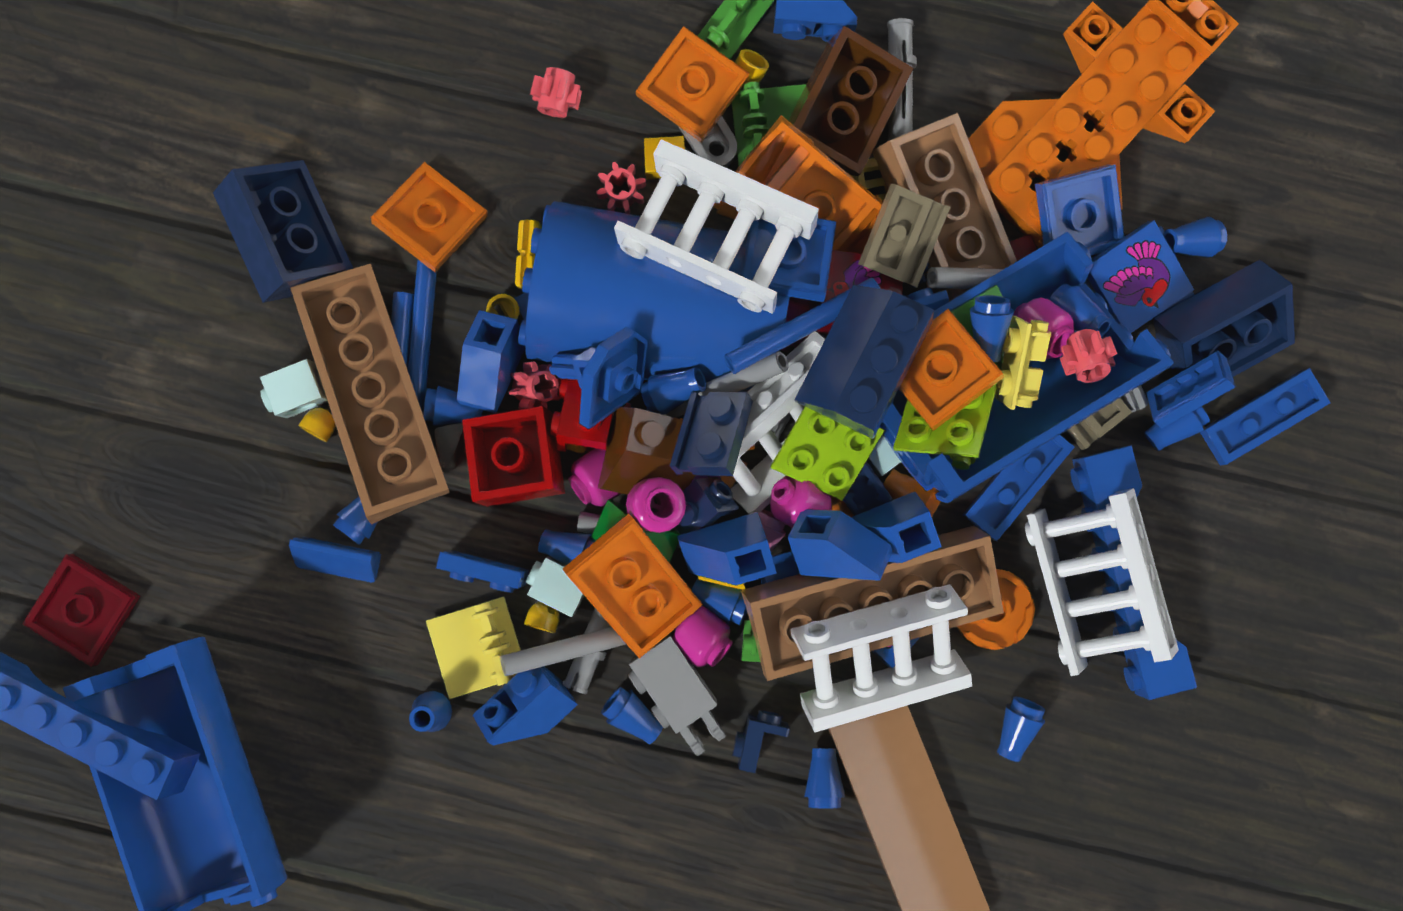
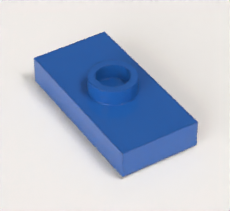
M1218 350L1146 393L1153 421L1160 428H1164L1234 389L1236 386L1227 358Z

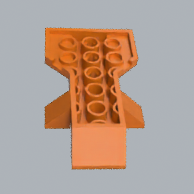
M1149 0L1123 29L1092 1L1063 33L1080 70V77L1059 99L1002 101L968 138L996 210L1025 236L1031 235L1034 244L1041 248L1044 245L1036 192L1029 187L1032 179L1036 177L1041 182L1107 164L1116 165L1122 210L1119 154L1142 129L1186 143L1202 127L1215 110L1184 82L1219 47L1239 23L1213 0ZM1088 119L1095 124L1091 132L1084 128ZM1062 148L1068 152V158L1063 162L1056 157Z

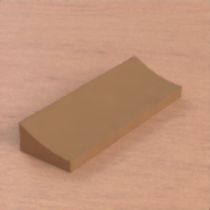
M958 113L892 139L872 151L887 190L890 184H896L951 207L928 260L931 267L1005 269L1017 262ZM932 288L933 293L946 290L949 302L970 290Z
M371 264L290 287L365 515L370 524H374L417 504L448 494V486Z
M975 525L938 535L941 548L903 563L888 562L880 581L797 574L741 590L765 678L767 681L813 668L812 659L804 661L791 636L792 628L924 592L934 587L950 584L968 609V615L949 620V629L1004 613L990 535ZM932 625L909 631L910 640L932 634ZM891 636L870 642V651L893 645V638ZM849 648L829 654L830 663L853 657V649Z
M908 705L828 728L900 910L990 911Z

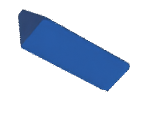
M294 537L290 539V551L295 565L299 568L371 583L375 582L381 559V554L377 551L308 537Z

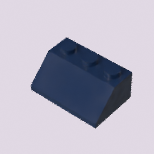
M304 160L232 169L214 190L213 195L263 303L293 297L290 287L353 269Z
M1258 260L1155 316L1153 320L1156 339L1161 340L1170 351L1171 359L1174 362L1169 367L1174 376L1219 350L1227 358L1232 376L1234 377L1294 344L1292 283L1263 261Z
M853 285L794 399L795 402L874 439L932 325L935 310L894 291Z

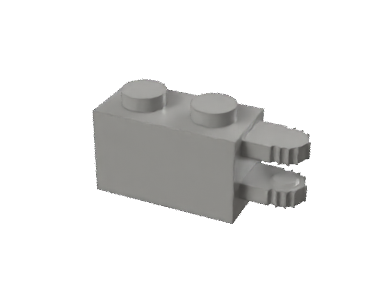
M669 633L640 659L636 656L630 661L629 666L633 671L628 673V676L640 694L647 691L656 704L651 710L662 727L665 729L670 725L676 734L680 732L695 755L699 756L705 750L703 742L689 726L691 723L701 717L713 738L720 741L726 735L710 711L717 706L716 697L694 665L685 658L672 639L673 634Z

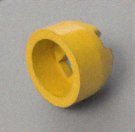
M748 49L741 50L735 61L737 65L750 73L746 83L760 82L769 68L768 61L762 55Z
M498 294L489 300L486 312L498 315L494 307L500 305L506 317L518 319L519 305L510 295Z
M315 408L304 415L298 426L316 438L328 442L336 424L333 415L327 409Z
M539 601L530 607L524 625L556 633L560 614L558 610Z

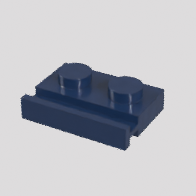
M691 392L670 463V467L677 475H682L683 472H692L693 475L733 476L753 400L747 392H708L707 396H700L697 392Z

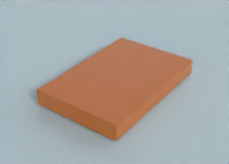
M627 514L563 568V571L639 659L703 605L630 514Z

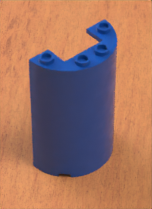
M554 201L551 205H546L542 229L534 228L531 253H535L533 268L526 267L524 272L522 292L528 293L529 296L526 320L521 322L518 344L525 346L527 359L552 363V357L556 354L580 355L590 347L597 348L600 343L628 327L648 341L644 371L645 380H648L652 375L685 371L698 367L702 371L707 383L731 372L725 362V354L786 322L790 297L777 295L776 308L773 314L763 309L761 312L751 311L739 304L738 298L646 256L643 259H637L626 254L618 244L614 227L617 221H620L635 228L640 216ZM659 219L651 235L674 245L684 223ZM702 227L689 253L713 263L729 231ZM746 235L729 268V271L740 276L748 235ZM753 386L739 392H748Z
M1068 231L936 309L933 320L945 310L953 311L994 285L998 286L1003 297L1011 300L1010 308L1014 311L1018 306L1032 299L1040 297L1049 299L1053 292L1063 284L1079 286L1106 316L1112 319V324L1102 339L1111 336L1117 354L1113 356L1116 365L1111 367L1110 373L1102 380L1084 383L1077 380L1075 373L1068 376L1065 375L1060 361L1062 356L1047 359L1045 362L1030 360L1029 367L1041 368L1043 370L1038 400L1033 401L1032 408L1015 406V410H1012L998 401L995 394L979 458H976L975 463L971 464L967 470L955 468L952 465L953 460L950 456L943 455V453L929 454L894 451L893 446L907 403L906 397L898 390L880 425L885 430L883 436L908 472L926 491L933 487L939 491L935 495L937 500L949 503L1174 364L1167 346L1161 340L1155 339L1148 329L1142 331L1134 342L1129 329L1123 324H1118L1109 313L1104 298L1096 292L1093 293L1085 282L1093 266L1090 252L1083 243L1076 242Z
M202 636L171 645L145 656L146 658L63 687L66 698L80 706L118 722L165 735L201 753L184 791L160 800H155L89 766L138 911H190L205 902L223 898L225 904L230 903L231 906L250 901L251 906L256 907L278 896L276 889L288 877L205 637Z

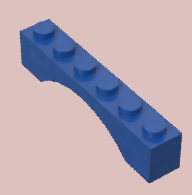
M1132 445L1072 459L1074 468L1070 472L1071 480L1075 490L1081 492L1085 508L1081 509V514L1106 509V505L1110 503L1109 496L1118 491L1134 488L1136 497H1138L1142 488V482ZM1110 525L1087 530L1092 532L1095 547L1092 548V554L1116 550L1117 546L1121 544L1118 529H1113ZM1117 566L1098 570L1099 572L1102 571L1106 587L1102 589L1103 595L1129 590V585H1133L1129 569ZM1132 606L1111 610L1114 613L1117 627L1113 628V635L1140 631V627L1144 626L1140 609L1134 610ZM1176 640L1179 651L1172 660L1154 662L1152 652L1146 651L1144 647L1125 650L1124 654L1128 667H1124V676L1129 689L1135 691V694L1140 697L1152 700L1197 688L1186 646Z
M0 652V720L155 800L184 791L201 753L165 735L118 722L74 703L45 685L32 673L27 665Z

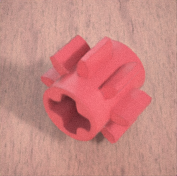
M555 67L546 68L544 78L534 75L530 95L533 96V101H538L537 110L557 118L567 117L568 108L578 110L582 91L580 90V85L574 84L576 76L567 70Z
M613 162V170L608 175L605 173L598 174L600 181L605 184V188L597 190L596 193L598 199L609 198L607 204L609 211H614L618 207L624 208L625 213L630 214V206L634 202L638 204L644 203V197L637 192V189L644 188L646 180L645 178H634L636 171L634 164H631L626 170L619 168L618 164ZM624 182H627L629 192L621 191L619 195H616L614 185L621 187Z
M1092 329L1077 331L1067 339L1066 345L1061 347L1063 356L1060 358L1065 375L1068 376L1075 373L1077 380L1084 383L1102 380L1110 373L1111 367L1116 365L1113 356L1117 354L1112 338L1109 336L1102 339L1099 331Z
M535 361L524 362V372L511 373L510 376L514 380L512 382V389L508 393L509 395H514L520 401L518 407L520 410L539 406L547 408L546 402L559 401L557 393L561 379L556 378L555 375L550 373L549 367L551 364L538 366Z

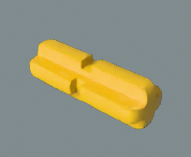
M520 220L518 225L517 250L520 252V256L516 257L515 285L519 289H522L526 267L533 268L535 253H531L532 234L534 228L541 229L542 227L540 222L536 220Z

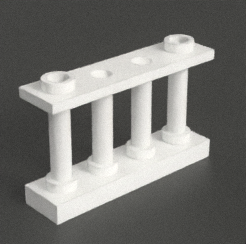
M661 139L653 153L656 172L659 173L661 179L635 228L617 221L614 230L620 248L634 258L643 259L646 256L738 298L739 304L751 311L761 312L763 309L773 314L777 303V292L768 287L792 239L801 236L810 240L817 226L819 208ZM684 184L697 190L699 197L674 245H671L652 236L651 233L675 187ZM722 201L736 207L738 214L713 263L689 252L714 204ZM761 218L774 224L777 232L751 281L729 271V268L753 221Z
M816 331L811 333L786 356L789 364L786 372L755 384L747 392L753 400L733 474L738 483L731 488V491L733 493L732 498L748 514L755 512L759 514L770 504L773 486L777 481L787 476L770 467L785 442L784 440L780 443L771 429L788 413L796 422L805 407L795 402L794 399L825 341V338ZM759 441L768 455L750 471L740 457Z
M1134 488L1118 491L1110 495V503L1106 505V509L1053 521L1048 520L1045 508L1027 515L1028 522L1025 524L1026 536L1030 545L1036 547L1061 639L1058 642L1059 656L1064 665L1068 664L1071 676L1079 675L1088 666L1086 657L1144 647L1146 651L1152 652L1154 662L1172 660L1179 651ZM1108 525L1113 529H1118L1121 544L1117 546L1116 550L1063 561L1059 560L1053 537ZM1117 566L1129 569L1133 584L1129 585V590L1070 600L1064 577ZM1132 606L1134 610L1140 609L1144 626L1140 627V631L1081 640L1075 617Z
M950 584L934 587L924 592L828 619L812 621L806 625L791 629V636L804 661L812 659L816 689L800 693L802 707L814 732L972 687L970 671L956 650H951L949 620L968 615L966 605ZM932 625L934 655L912 661L909 631ZM892 636L895 667L872 673L869 643ZM852 648L856 677L832 684L829 654Z

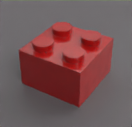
M544 406L462 420L472 502L488 507L565 494L560 451L557 450L556 436L550 435L554 413Z

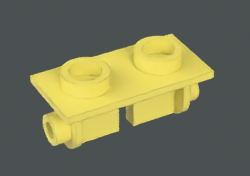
M1013 315L1003 346L1004 357L1000 370L1003 372L1004 378L997 382L995 393L996 399L1012 410H1015V406L1032 408L1033 401L1038 400L1043 370L1041 368L1029 367L1030 360L1046 361L1052 333L1048 331V322L1031 320V323L1017 316Z

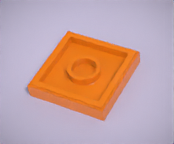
M683 26L638 87L636 96L702 143L740 92L743 85L748 81L750 73Z
M424 162L371 216V222L436 273L487 218L488 211Z
M947 309L932 321V325L899 390L932 431H934L1003 379L1004 375L953 313Z

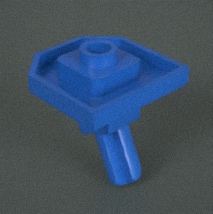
M625 327L600 343L597 348L590 347L580 355L556 354L552 357V365L549 367L552 375H557L560 379L578 380L579 387L582 389L579 424L587 429L592 428L641 393L648 341L630 328Z

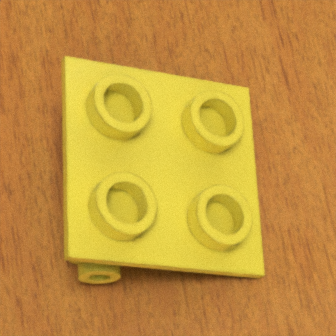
M505 597L426 620L449 699L493 685L507 684L516 675L513 674L505 677L500 662L501 655L521 651Z

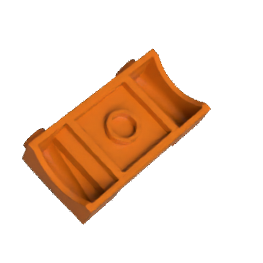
M782 115L735 171L819 208V219L836 221L832 250L863 253L884 200L878 195L874 196L814 146V142Z

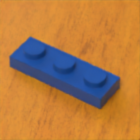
M1307 368L1204 427V431L1200 433L1219 465H1227L1331 402L1311 369Z
M1061 435L1050 440L995 474L962 515L976 527L990 535L991 540L997 541L1075 447Z

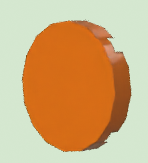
M996 569L1004 613L957 626V629L965 639L978 647L991 650L1003 649L1022 640L1032 626L1035 612L1033 599L1024 581L1010 571Z

